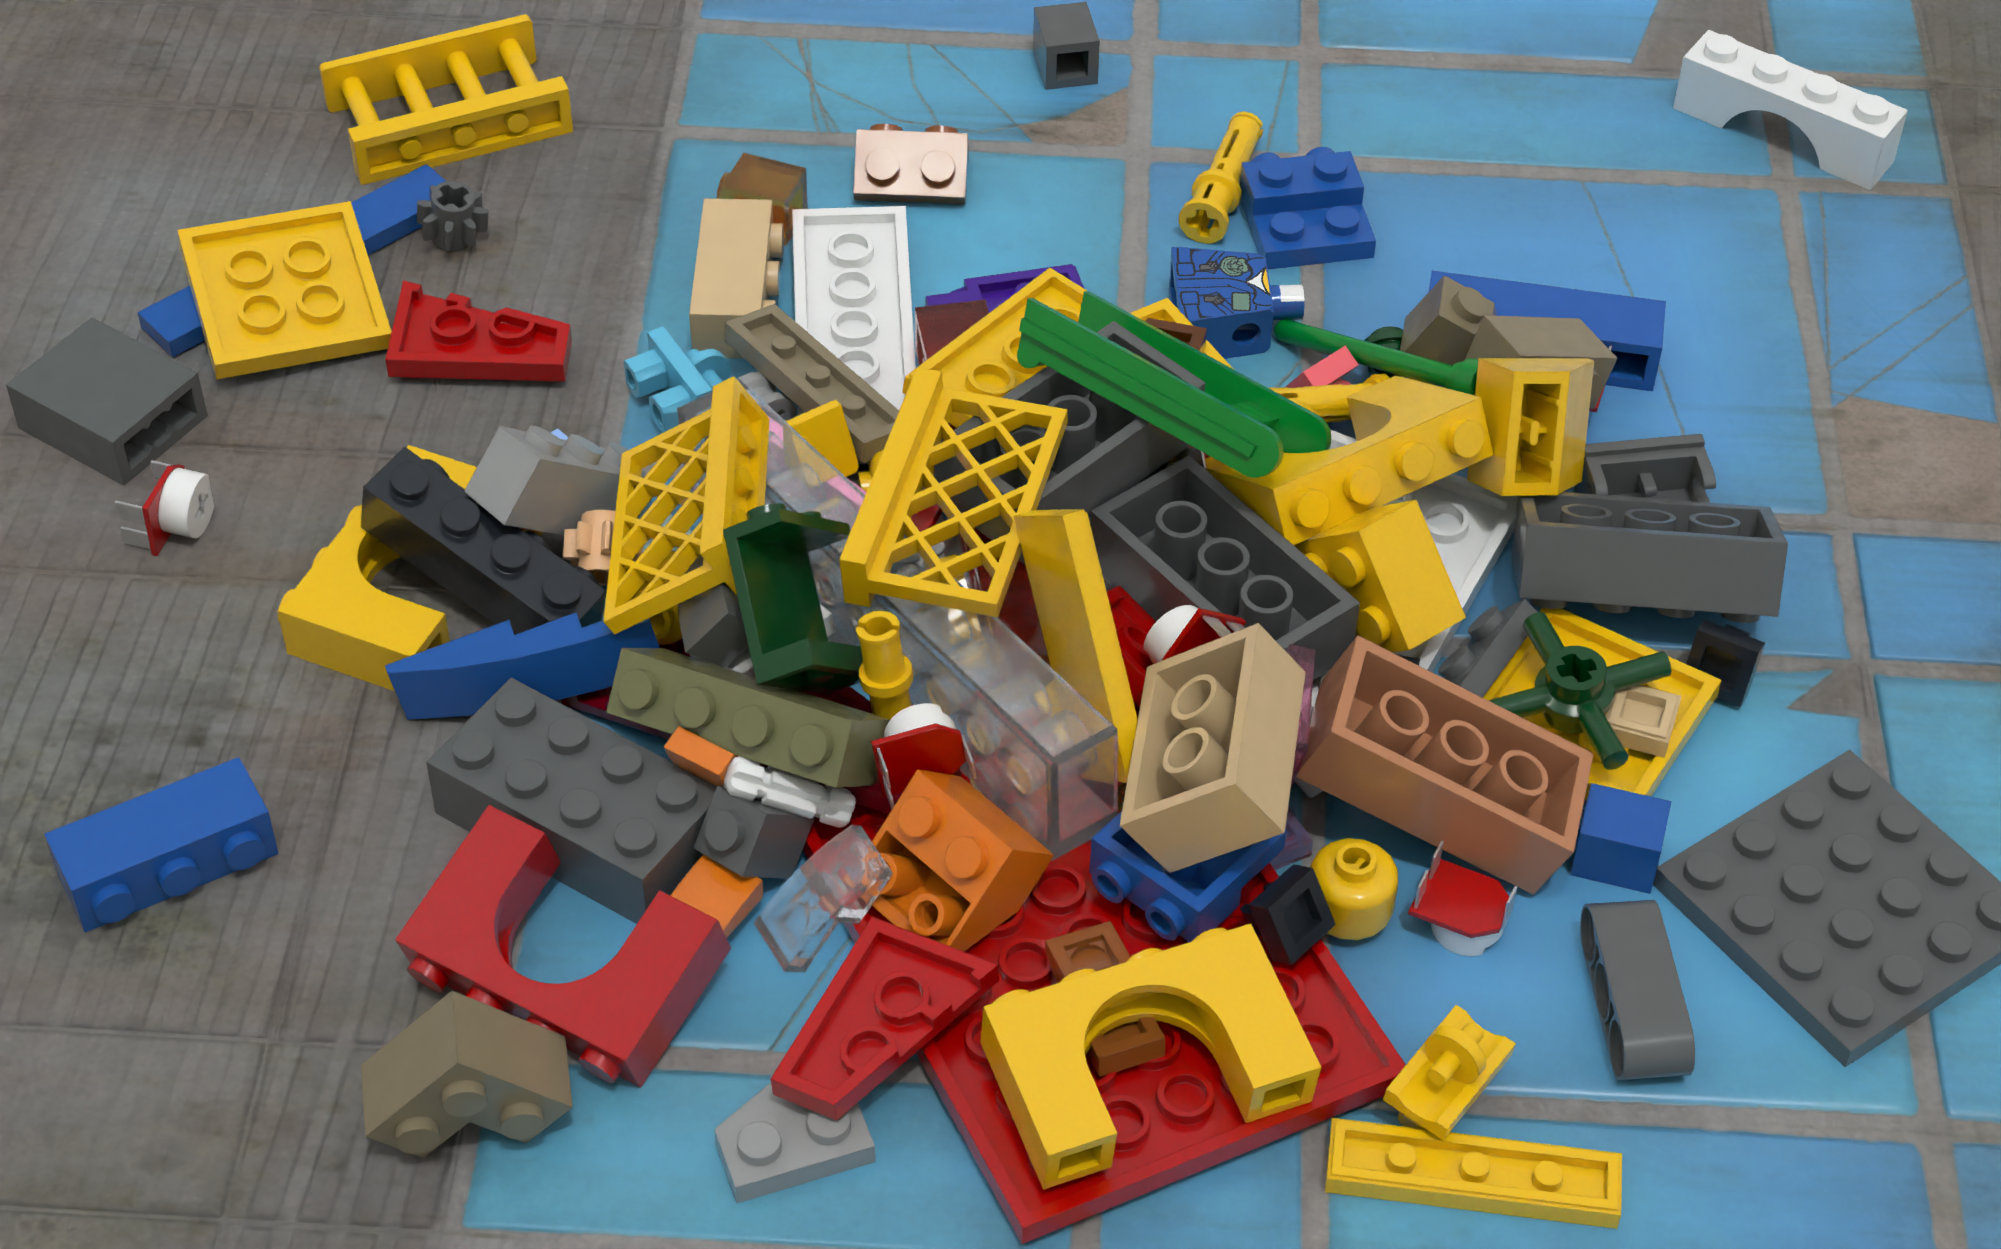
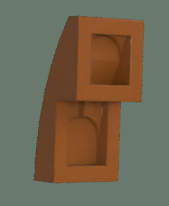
M1111 921L1045 941V951L1057 983H1060L1063 978L1075 971L1082 969L1099 971L1125 963L1130 958ZM1154 1017L1139 1018L1138 1021L1117 1026L1103 1035L1099 1034L1091 1042L1087 1055L1097 1075L1102 1077L1109 1073L1118 1072L1165 1056V1036Z

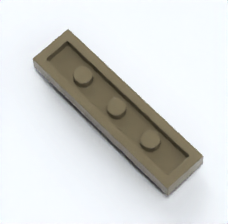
M772 304L725 322V342L805 413L833 400H837L841 404L857 458L862 463L872 460V457L877 452L884 450L899 410L777 305Z

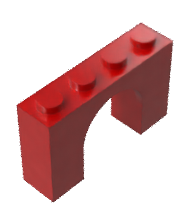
M488 805L395 939L410 962L407 968L408 973L418 982L436 992L441 993L447 985L469 998L563 1035L566 1040V1049L579 1055L578 1062L591 1074L608 1083H614L619 1076L641 1088L731 950V946L718 919L659 890L618 953L595 973L576 981L559 984L543 983L524 977L516 972L512 965V945L515 933L522 919L561 861L544 832Z

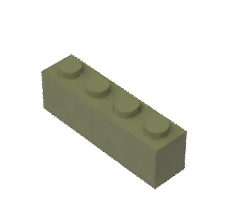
M621 648L606 713L673 734L678 726L734 755L835 788L875 784L877 770L871 741L884 738L885 728L890 719L798 690L757 685L756 678L664 648Z

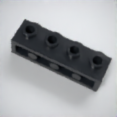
M404 447L363 486L361 528L495 625L509 620L516 635L573 613H577L582 628L602 620L607 591L600 586L598 580L589 571L582 567H573L550 551L546 542L534 532L522 531L518 527L502 524L466 494L464 488L452 481L447 472L435 461L422 459Z

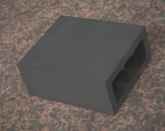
M93 317L6 384L20 430L123 486L149 466L151 460L155 461L208 416L198 372Z

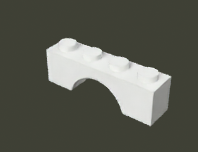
M1707 30L1683 57L1673 106L1675 110L1721 129L1732 117L1745 111L1762 110L1785 117L1797 125L1811 141L1817 153L1820 170L1868 190H1871L1893 164L1908 112L1907 109L1892 104L1880 96L1867 94L1837 82L1828 75L1815 73L1790 63L1778 55L1765 53L1738 42L1731 36L1718 34L1711 30Z

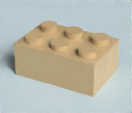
M1259 623L1147 667L1120 827L1169 873L1285 833L1306 672Z

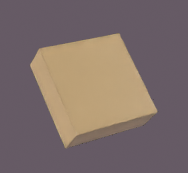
M1642 685L1615 692L1613 704L1607 711L1606 718L1623 747L1665 758L1682 696Z

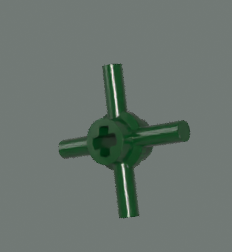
M1537 612L1528 616L1523 623V628L1545 666L1539 671L1534 688L1488 701L1522 718L1543 713L1546 721L1553 728L1561 732L1571 734L1585 733L1605 769L1614 770L1621 767L1628 760V753L1610 725L1605 713L1613 704L1615 692L1671 676V664L1667 654L1661 651L1607 667L1603 657L1590 648L1583 646L1565 647L1545 613Z

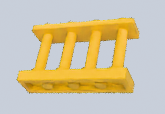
M526 14L324 62L319 66L325 104L330 112L351 109L358 125L357 127L349 128L348 134L355 173L361 185L405 175L425 164L432 168L573 132L569 88L563 77L538 81L530 64L536 62L537 57L533 23ZM509 70L517 87L486 95L478 77ZM456 83L464 100L433 108L425 90ZM404 96L411 113L380 121L372 103Z

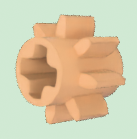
M612 510L587 511L582 514L581 521L577 522V529L564 530L562 559L570 560V565L573 567L578 566L589 571L598 580L600 586H607L615 519V511ZM643 547L635 555L633 561H636L643 553Z

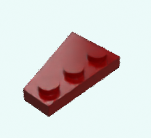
M403 280L385 358L388 377L565 382L572 345L571 327L568 323L507 307L496 312L472 307L469 297L450 293L446 300L423 294L422 285Z
M871 917L770 1078L773 1095L837 1121L999 982L998 965Z

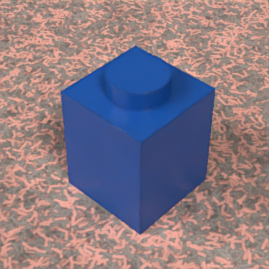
M1591 783L1586 808L1582 809L1575 844L1576 852L1570 875L1651 894L1672 801Z

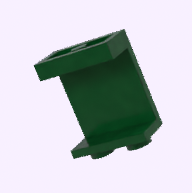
M773 503L749 510L746 513V521L723 529L757 685L830 694L860 683L859 667L863 662L861 647L828 641L809 552L848 538L851 531L849 524L822 518L821 513L817 511L798 513L787 510L785 504Z

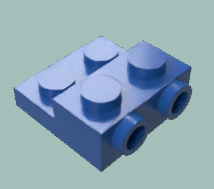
M1317 147L1309 151L1306 156L1280 158L1275 153L1266 152L1259 154L1251 162H1242L1240 177L1242 195L1240 202L1258 254L1266 258L1268 270L1374 258L1376 239L1362 205L1364 184L1351 151L1335 153L1331 148Z
M1121 811L1091 838L1089 873L1092 874V881L1096 889L1107 900L1120 903L1126 898L1144 910L1148 924L1160 937L1166 940H1175L1180 935L1188 942H1192L1201 933L1216 928L1239 907L1241 889L1285 848L1287 831L1285 830V833L1169 873L1120 827Z

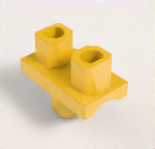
M1455 1005L1387 1087L1383 1101L1399 1111L1397 1119L1404 1127L1428 1130L1444 1140L1512 1056L1516 1043L1505 1036L1495 1035L1483 1029L1471 1018L1467 1011Z

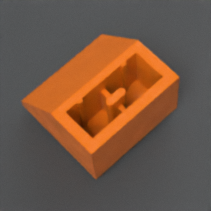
M917 770L846 883L894 925L964 952L1019 911L1054 857V854L961 776Z

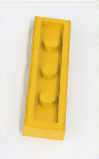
M1332 1118L1325 1193L1618 1229L1621 1218L1622 1153L1450 1132L1442 1140L1430 1131L1420 1128Z

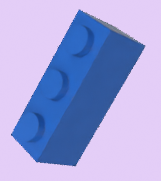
M239 757L44 834L58 878L85 933L105 924L123 920L130 914L174 896L187 894L196 887L238 870L251 868L260 861L279 854L269 811Z

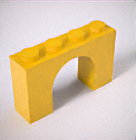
M1393 376L1346 397L1357 442L1311 453L1283 452V458L1279 467L1271 474L1258 478L1245 476L1211 456L1205 458L1207 468L1205 470L1292 545H1296L1337 526L1369 508L1387 504L1494 454L1481 397L1400 376Z
M411 445L406 447L420 458L431 459L438 463L447 472L450 479L466 489L477 468ZM361 504L351 510L346 519L345 526L330 545L323 547L317 553L311 569L296 588L290 589L283 596L277 610L278 622L281 625L287 654L395 691L385 665L450 642L446 615L443 612L382 592L370 584L374 576L384 566L401 556L361 528ZM519 528L522 531H532L538 536H541L543 533L542 531Z
M1251 924L1231 930L1225 928L1210 929L1198 935L1192 942L1164 951L1158 948L1146 949L1136 953L1125 963L1099 971L1094 969L1078 970L1063 978L1060 983L1032 992L1023 989L1014 990L1000 996L992 1004L984 1006L980 1043L1043 1190L1112 1167L1117 1131L1090 1073L1085 1055L1090 1048L1091 1042L1099 1034L1103 1035L1117 1026L1138 1021L1139 1018L1154 1017L1156 1021L1178 1026L1202 1041L1217 1061L1245 1123L1312 1102L1321 1065Z

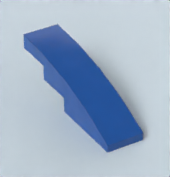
M573 613L516 635L510 621L507 620L387 664L385 668L407 720L471 716L510 678L556 701L613 686L621 648L660 647L649 618L614 634L603 620L582 628L577 613Z

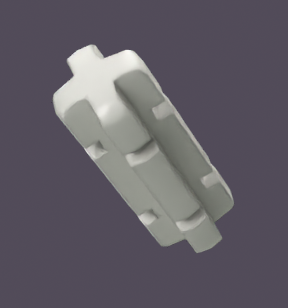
M740 756L732 759L724 778V788L732 796L749 801L757 798L761 800L762 805L808 819L813 818L815 815V817L820 818L821 823L838 828L845 827L849 823L856 804V798L848 789L835 788L829 785L823 787L817 781L771 766L764 770L760 763Z

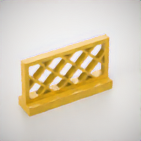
M917 367L839 559L844 603L870 607L875 594L998 617L1022 552L1014 515L1037 510L1068 424V410L943 387L941 371ZM952 412L979 416L984 422L983 425L958 436L948 423ZM1024 425L1047 429L1044 437L1021 447L1009 432ZM996 438L1007 453L979 465L969 450ZM956 456L966 471L938 483L930 472L931 467ZM1019 468L1027 478V484L1002 495L991 479ZM975 486H979L989 501L961 513L950 498ZM938 504L948 520L920 532L911 520L912 515ZM1001 515L1010 527V532L984 544L973 528ZM960 534L971 550L942 563L931 547ZM916 553L920 554L930 568L913 577L890 573L894 563ZM981 565L984 566L992 577L988 592L960 587L954 577Z
M735 376L713 386L711 409L621 455L603 620L614 634L628 629L723 582L737 595L723 529L746 521V513L749 510L765 505L770 418ZM709 436L697 451H693L703 438ZM657 462L644 478L641 477L643 468ZM682 463L685 464L669 485H666L665 483ZM706 472V478L693 493L689 492ZM657 497V499L643 514V516L640 519H637V516L647 506V504L652 500V498ZM677 505H682L665 527H662L661 524ZM703 513L702 521L690 535L685 534ZM650 538L654 539L640 557L633 561L635 555ZM675 546L679 547L661 570L656 569ZM701 555L703 557V566L684 574L698 556ZM645 581L650 582L637 598L630 600Z

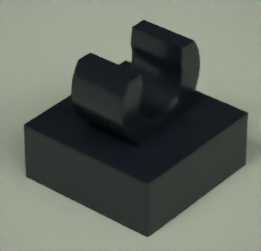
M1704 620L1697 629L1686 664L1720 679L1721 684L1717 698L1741 707L1748 696L1765 642L1752 638V633L1729 624L1723 627Z
M1296 864L1289 867L1274 882L1267 883L1263 887L1264 891L1252 902L1244 904L1240 908L1246 924H1251L1256 935L1262 936L1272 961L1289 965L1295 963L1336 925L1314 869Z

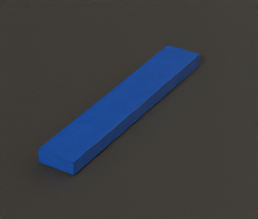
M425 164L351 202L367 254L369 255L423 227V225L417 223V201H429L430 186H437L442 182H446V180ZM190 286L137 312L141 328L171 357L205 341Z

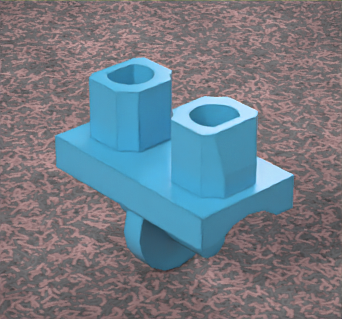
M662 326L647 332L649 351L624 360V371L627 387L636 398L660 389L663 390V392L650 396L649 404L655 424L664 433L707 411L712 401L713 386L729 378L731 366L728 359L719 350L706 349L699 351L691 349L684 354Z

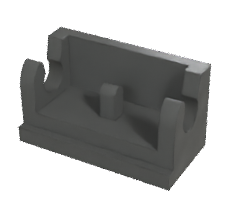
M1691 434L1586 444L1582 482L1575 485L1574 488L1576 493L1710 503L1705 489H1715L1716 479L1704 447L1705 440L1703 435Z

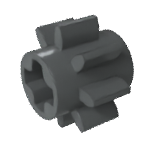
M446 181L437 186L432 185L429 190V201H417V223L423 225V240H432L440 249L460 251L468 246L473 248L476 246V232L488 231L489 210L482 207V192H473L465 183Z

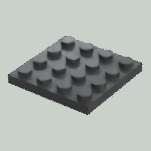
M1850 749L1658 866L1653 886L1844 1067H1847L2001 964V881Z

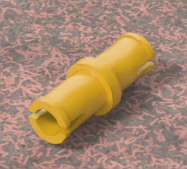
M873 611L861 617L858 621V627H856V635L860 642L863 662L859 667V680L863 691L870 697L872 714L891 720L898 712L912 706L909 688L913 683V668L908 657L903 655L899 632L900 622L897 616L887 611Z

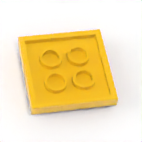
M351 201L177 230L181 255L216 380L388 349L392 331Z
M1542 608L1540 612L1546 614L1565 647L1583 646L1590 648L1603 657L1607 667L1658 652L1562 608ZM1528 636L1483 696L1484 699L1492 700L1535 687L1536 677L1545 664ZM1668 656L1672 670L1671 676L1641 684L1642 686L1682 696L1665 758L1625 748L1628 753V760L1624 765L1614 770L1604 768L1585 733L1571 734L1561 732L1553 728L1546 721L1543 713L1525 717L1524 719L1594 753L1584 800L1587 801L1591 783L1652 796L1716 700L1721 680Z

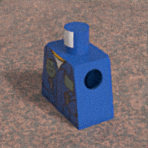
M1171 247L1170 301L1193 326L1207 328L1206 340L1224 359L1265 353L1271 345L1273 320H1303V285H1270L1266 258L1258 253Z

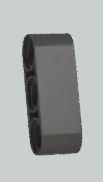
M1655 900L1584 904L1580 919L1581 943L1614 1075L1618 1080L1691 1075L1695 1064L1694 1034L1658 903Z

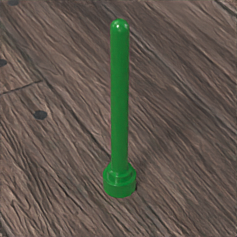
M1288 319L1280 320L1274 327V335L1281 342L1326 355H1331L1346 345L1358 364L1435 386L1475 395L1478 359L1468 358L1463 362L1450 365Z

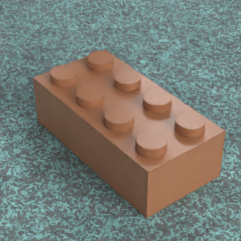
M1357 635L1321 681L1295 777L1436 847L1439 846L1441 841H1444L1442 850L1534 895L1574 853L1594 753Z

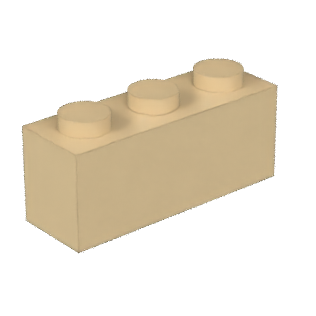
M704 198L689 312L692 349L699 351L715 349L724 354L726 358L744 359L725 342V322L772 304L776 305V300H769V296H779L780 262L773 261V258H783L784 224L773 223L772 200Z

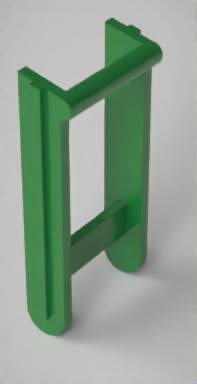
M1084 291L1078 322L1034 298H1027L1024 318H1021L1019 328L1021 337L1017 352L1018 362L1025 368L1048 366L1248 477L1258 478L1274 472L1282 461L1283 452L1311 453L1329 450L1330 428L1326 421L1317 414L1090 291ZM1115 321L1204 381L1205 392L1096 332Z

